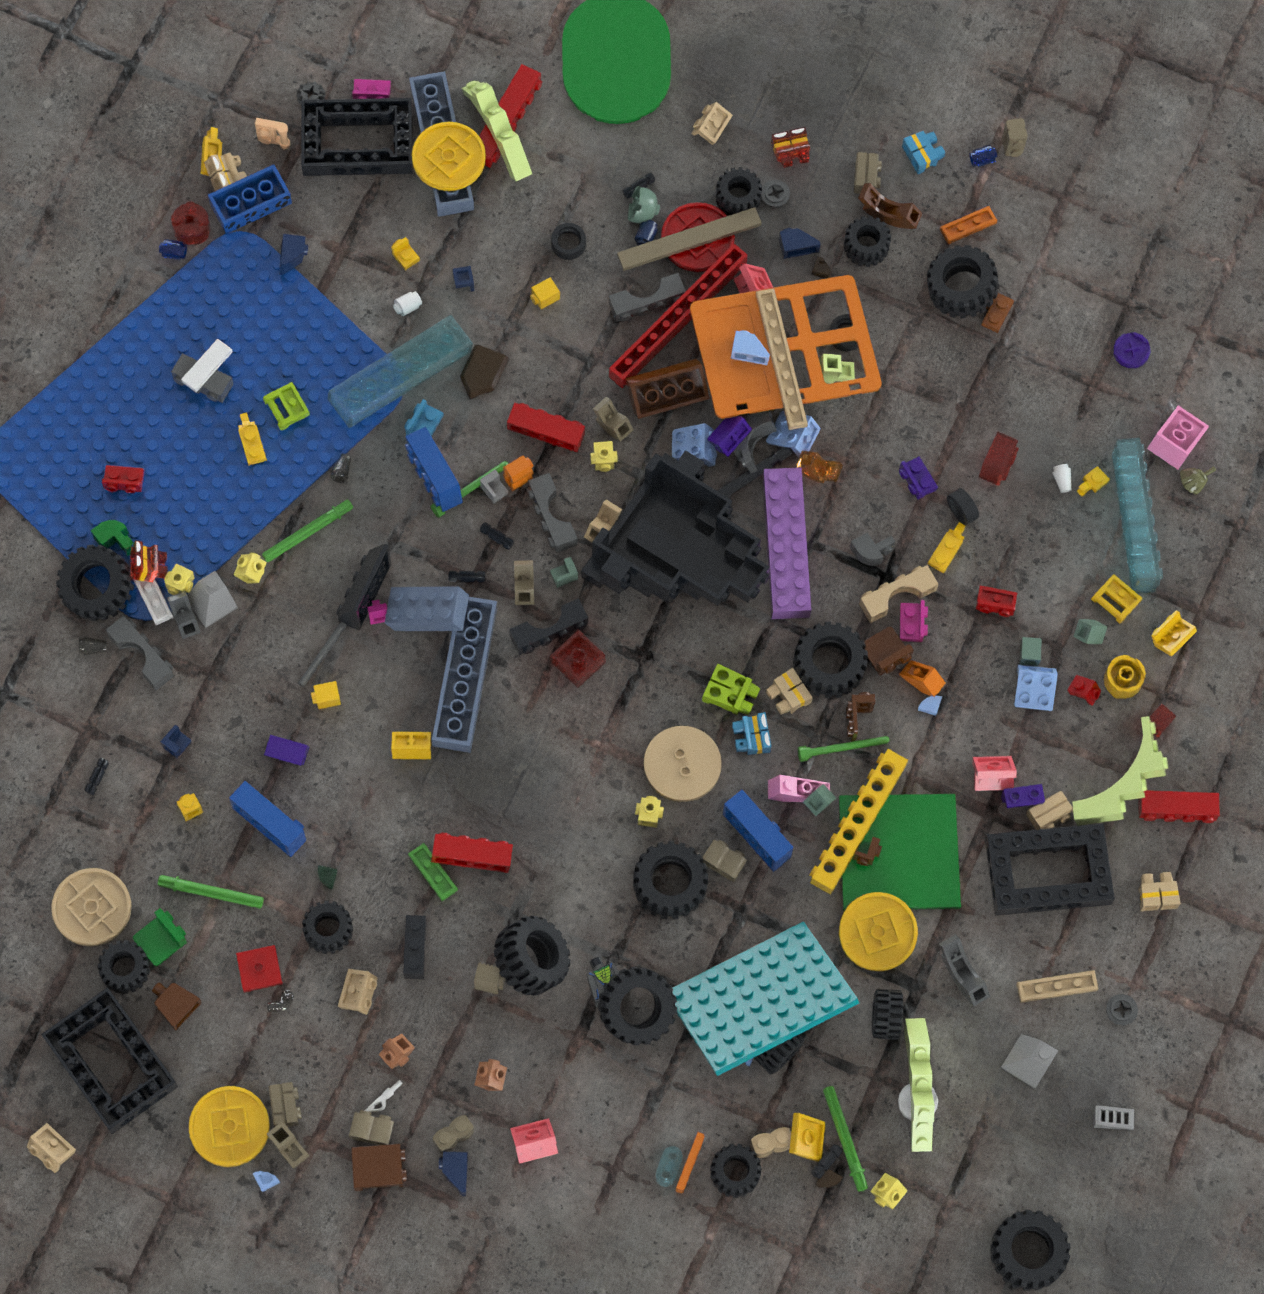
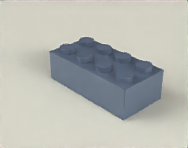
M459 586L391 587L385 624L394 631H463L469 595Z

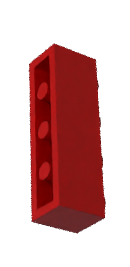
M514 403L507 420L508 430L577 453L585 435V426L581 422L569 421L561 415L554 416L548 414L545 410L530 408L524 403Z
M1144 791L1145 798H1138L1139 818H1144L1146 821L1164 819L1166 822H1172L1175 819H1180L1183 822L1202 820L1203 823H1213L1220 816L1219 793Z
M442 832L435 834L431 862L509 873L513 844H509L506 841L492 842L486 838L470 839L469 836L465 835L456 837Z

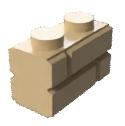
M1059 791L1045 799L1044 804H1038L1028 809L1026 814L1036 830L1054 828V824L1059 821L1061 823L1068 821L1071 818L1070 815L1073 812V807L1067 801L1063 792Z

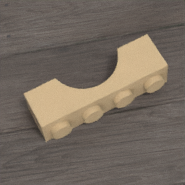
M928 565L924 567L918 566L911 571L912 573L906 576L902 574L890 584L888 582L878 587V590L864 593L861 596L859 605L869 622L872 623L886 616L889 609L888 601L898 593H912L921 599L937 591L938 582Z

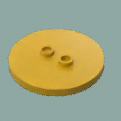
M441 122L425 129L417 137L413 145L412 163L416 174L425 184L438 190L454 191L469 186L480 176L485 166L486 154L481 138L474 130L461 123Z
M873 892L858 897L846 908L839 923V940L843 951L853 963L870 971H887L901 965L911 955L917 942L918 927L913 912L905 902L888 893Z
M236 1086L219 1087L205 1094L194 1106L189 1119L190 1139L198 1154L206 1161L222 1167L240 1166L254 1159L264 1148L268 1139L267 1133L270 1131L269 1115L262 1101L251 1091Z

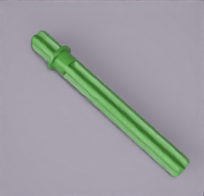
M345 500L336 507L332 506L331 510L263 552L264 560L267 563L274 560L336 519L340 520L341 516L353 509L352 503L349 500Z
M160 875L158 879V886L173 889L174 892L178 890L255 908H261L264 902V898L260 896L179 879V876L174 878Z
M833 1086L826 1087L823 1092L851 1172L849 1175L850 1177L853 1176L857 1191H864L868 1188L864 1176L865 1169H862L835 1089Z

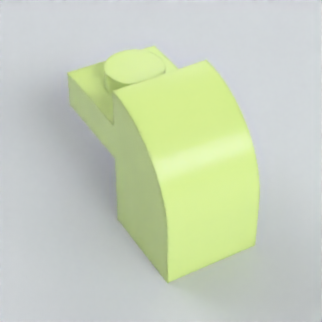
M823 354L819 358L825 383L831 384L835 381L842 382L855 379L854 362L841 361V355Z

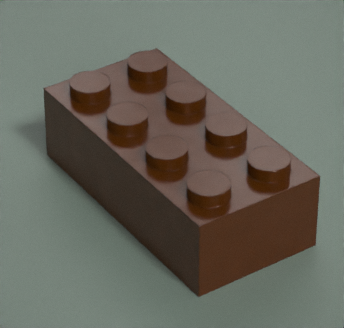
M697 358L625 378L633 413L638 419L710 399L703 366Z

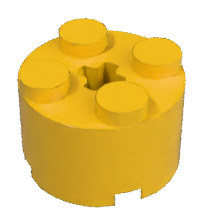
M1128 655L1114 658L1104 674V685L1107 691L1116 699H1127L1135 696L1145 680V668L1138 659Z

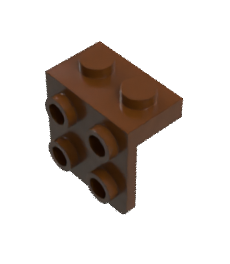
M891 626L864 641L866 645L865 650L868 652V660L879 676L892 672L899 664H905L912 659L914 649L910 644L905 646Z
M860 692L859 695H852L851 700L847 701L846 718H850L847 725V737H851V742L856 741L858 734L857 713L873 712L876 702L875 694Z

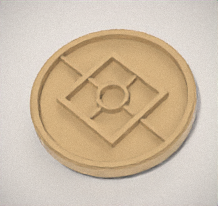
M675 726L660 732L650 742L645 752L644 771L651 787L664 798L677 802L694 801L709 793L717 783L721 772V755L716 743L705 732L694 727Z
M98 868L83 869L69 875L58 886L52 900V916L58 930L69 941L82 946H99L115 939L124 930L131 915V898L125 884L115 874Z

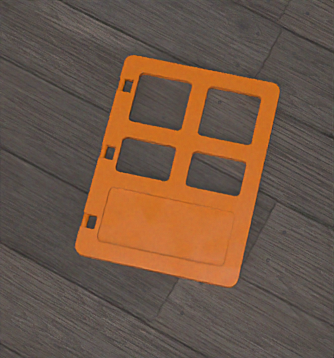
M844 275L769 288L775 290L777 301L789 300L798 336L787 338L790 352L796 350L803 352L811 387L799 389L800 394H803L804 397L802 399L803 404L876 392L881 388L882 382L856 282L852 276ZM842 290L847 302L852 326L813 333L803 297ZM756 291L693 302L690 306V313L716 416L722 419L783 408L771 356L769 357L768 365L730 359L735 332L741 330L755 334L770 354L755 295ZM856 341L865 377L826 384L816 348ZM849 385H860V389L850 390ZM736 405H747V409L737 411Z

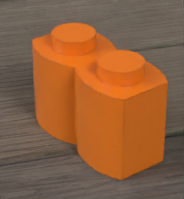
M524 455L503 467L504 480L512 491L526 484L528 480L533 479L532 467L534 466L528 457L525 458Z

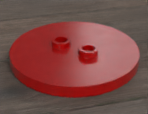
M695 202L682 205L671 212L666 218L662 227L661 238L727 217V215L719 208L707 203ZM735 235L668 256V258L682 269L693 272L707 271L734 244Z

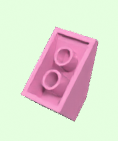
M1177 406L1147 449L1171 466L1179 469L1209 426L1180 406Z

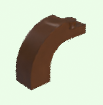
M864 183L858 197L864 204L863 210L866 213L894 227L916 229L923 214L913 203H898L885 198L871 183Z

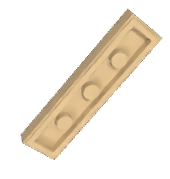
M1095 970L1017 982L1020 1003L1098 991Z

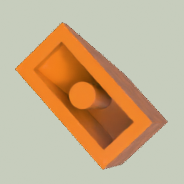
M912 660L899 673L903 679L920 692L933 697L946 684L934 667Z

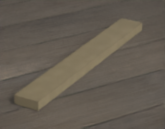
M754 207L617 252V256L623 271L759 227L762 225V222Z

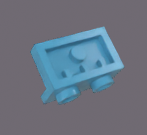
M423 399L420 404L418 403L415 406L412 419H408L404 426L406 436L425 426L432 436L444 413L427 405V401Z

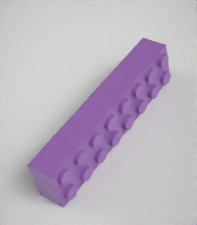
M802 468L764 469L763 492L768 566H770L772 619L810 618L811 599Z

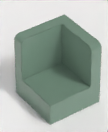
M571 557L564 559V565L550 570L557 588L578 580V572Z
M1079 619L1073 637L1086 644H1102L1107 626L1093 619Z
M1022 637L1019 665L1039 666L1041 661V638Z
M822 784L803 803L817 816L836 797Z

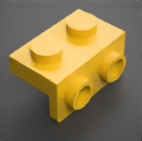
M1176 610L1166 618V621L1160 627L1154 630L1151 636L1154 646L1172 657L1197 630L1195 626L1182 619L1180 612Z

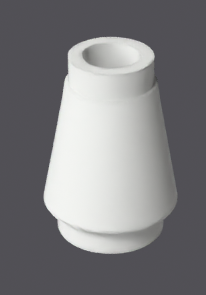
M1068 464L1053 467L1054 472L1052 473L1060 492L1072 491L1071 468L1068 467Z

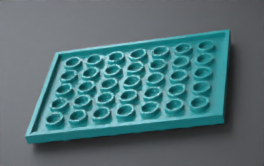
M804 921L673 987V995L677 999L675 1003L677 1015L717 1076L859 1004L858 998Z

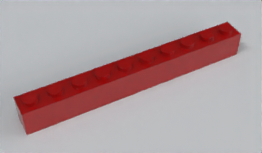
M733 244L609 368V378L623 389L627 385L625 378L636 376L692 320L690 313L691 304L695 301L714 298L741 271L739 267L747 264L748 255L737 245Z

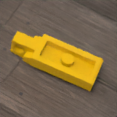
M211 127L207 131V136L203 138L201 174L209 176L204 162L211 155L222 156V142L220 139H217L218 128Z
M247 412L240 414L242 425H238V431L248 465L267 461L257 425H255L254 421H249Z
M959 522L954 531L949 529L928 561V565L945 573L963 544L965 537L962 536V533L966 527L964 524Z

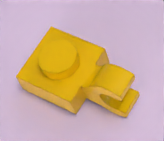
M1097 466L1083 477L1084 483L1078 487L1077 492L1081 497L1091 489L1096 493L1110 479Z

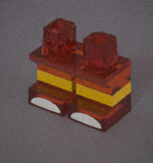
M805 127L789 130V133L784 131L772 134L771 145L777 162L780 161L784 168L792 166V158L798 157L801 164L809 162L810 144L808 143Z
M135 540L130 552L131 579L152 583L155 577L165 579L168 570L167 566L163 565H165L167 560V552L158 551V545L146 547L143 546L142 541Z

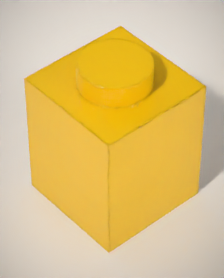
M551 277L531 287V300L535 305L538 304L540 309L560 300V291Z
M336 681L313 686L315 692L311 693L313 704L317 703L318 709L341 705Z

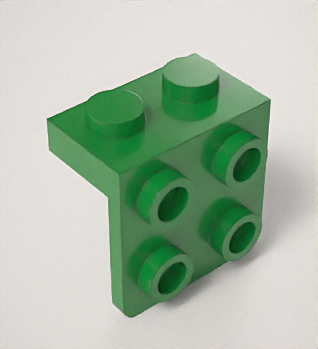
M161 908L154 912L156 918L133 936L134 942L143 949L147 958L154 966H159L187 944L184 937L186 935L185 931L180 925L176 927L172 922L174 920L172 915L168 911L163 912Z

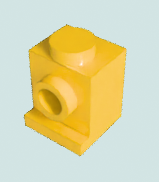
M194 793L191 795L185 794L177 801V806L185 821L203 813L202 807Z

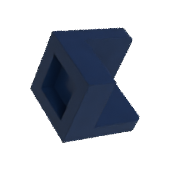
M471 266L452 269L456 289L470 286V291H474Z
M174 725L160 742L166 751L175 758H178L191 744V739L184 735L177 725Z

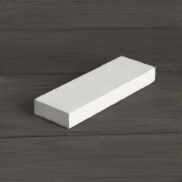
M217 339L185 374L181 381L197 392L233 352L232 349Z
M147 568V575L144 581H139V572L133 574V580L155 625L173 618L150 568Z

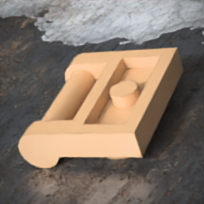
M256 118L255 127L258 141L267 145H280L282 149L290 147V140L287 137V124Z

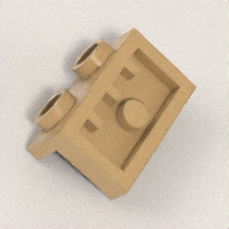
M717 102L705 106L702 111L703 116L694 123V130L691 133L694 136L699 134L712 145L716 143L733 116Z
M348 969L338 1007L359 1011L367 1015L372 1004L374 990L377 987V977L368 971Z
M48 1123L34 1133L27 1144L30 1153L37 1156L47 1169H51L54 1173L76 1151Z

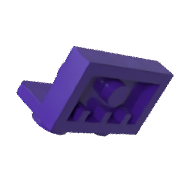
M920 456L907 463L905 461L900 463L899 474L903 480L906 479L909 484L908 489L912 495L915 494L917 499L938 489L937 484Z
M1042 784L1003 789L1001 794L1002 803H1006L1007 808L1045 803Z

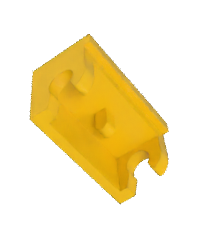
M392 732V759H431V732Z

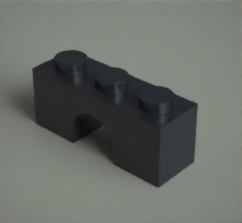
M406 915L404 979H424L426 916Z

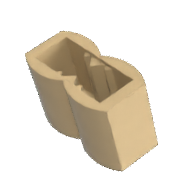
M782 1127L774 1130L771 1134L762 1133L754 1136L750 1142L752 1152L755 1151L757 1158H764L773 1152L788 1150L791 1139L790 1128Z

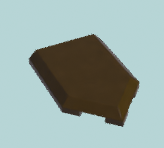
M474 345L460 375L469 400L495 390L509 360L506 355L481 345Z

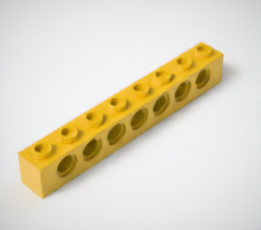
M887 749L885 754H880L876 761L878 763L875 770L872 768L867 776L869 780L867 785H862L857 793L860 797L857 802L853 801L848 809L850 814L847 818H842L838 826L841 828L838 834L834 833L829 841L831 846L828 851L824 849L819 858L821 863L818 867L814 866L809 875L812 877L810 882L812 885L831 895L907 766L908 759L890 749ZM888 769L891 774L884 775L881 770ZM879 785L882 790L874 791L872 786ZM869 801L872 807H864L862 802ZM860 817L863 822L856 824L853 818ZM845 833H850L853 836V839L846 840L843 837V835ZM840 849L844 855L836 856L833 851ZM832 866L834 871L828 873L824 870V867Z

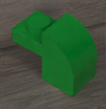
M108 520L91 530L93 538L99 545L108 549L117 542L127 556L134 552L132 548L134 543L127 535L129 533L123 523L116 520Z

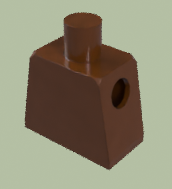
M159 982L152 989V992L158 996V999L154 1002L156 1008L175 1031L201 1005L200 998L174 982L168 988Z

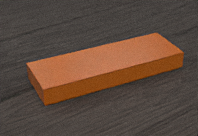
M987 206L941 226L940 231L947 244H951L997 224V219L990 206Z
M700 1132L696 1135L676 1186V1192L684 1193L705 1136Z

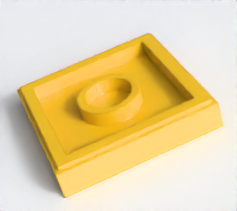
M793 1113L789 1153L819 1162L822 1158L825 1121L801 1113Z

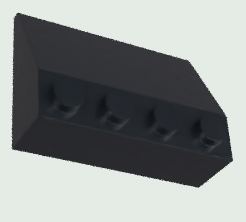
M387 544L370 549L368 554L362 557L361 568L359 572H355L352 579L354 583L351 588L346 590L344 604H340L337 609L336 615H338L339 623L343 622L347 626L360 631L368 614L367 607L372 606V601L375 600L391 567L389 545Z

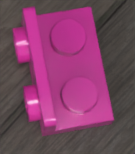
M354 79L353 99L390 98L391 81Z
M921 600L920 604L900 603V639L902 641L923 642L924 636H927L928 625L924 624V618L928 617V606H925V600Z

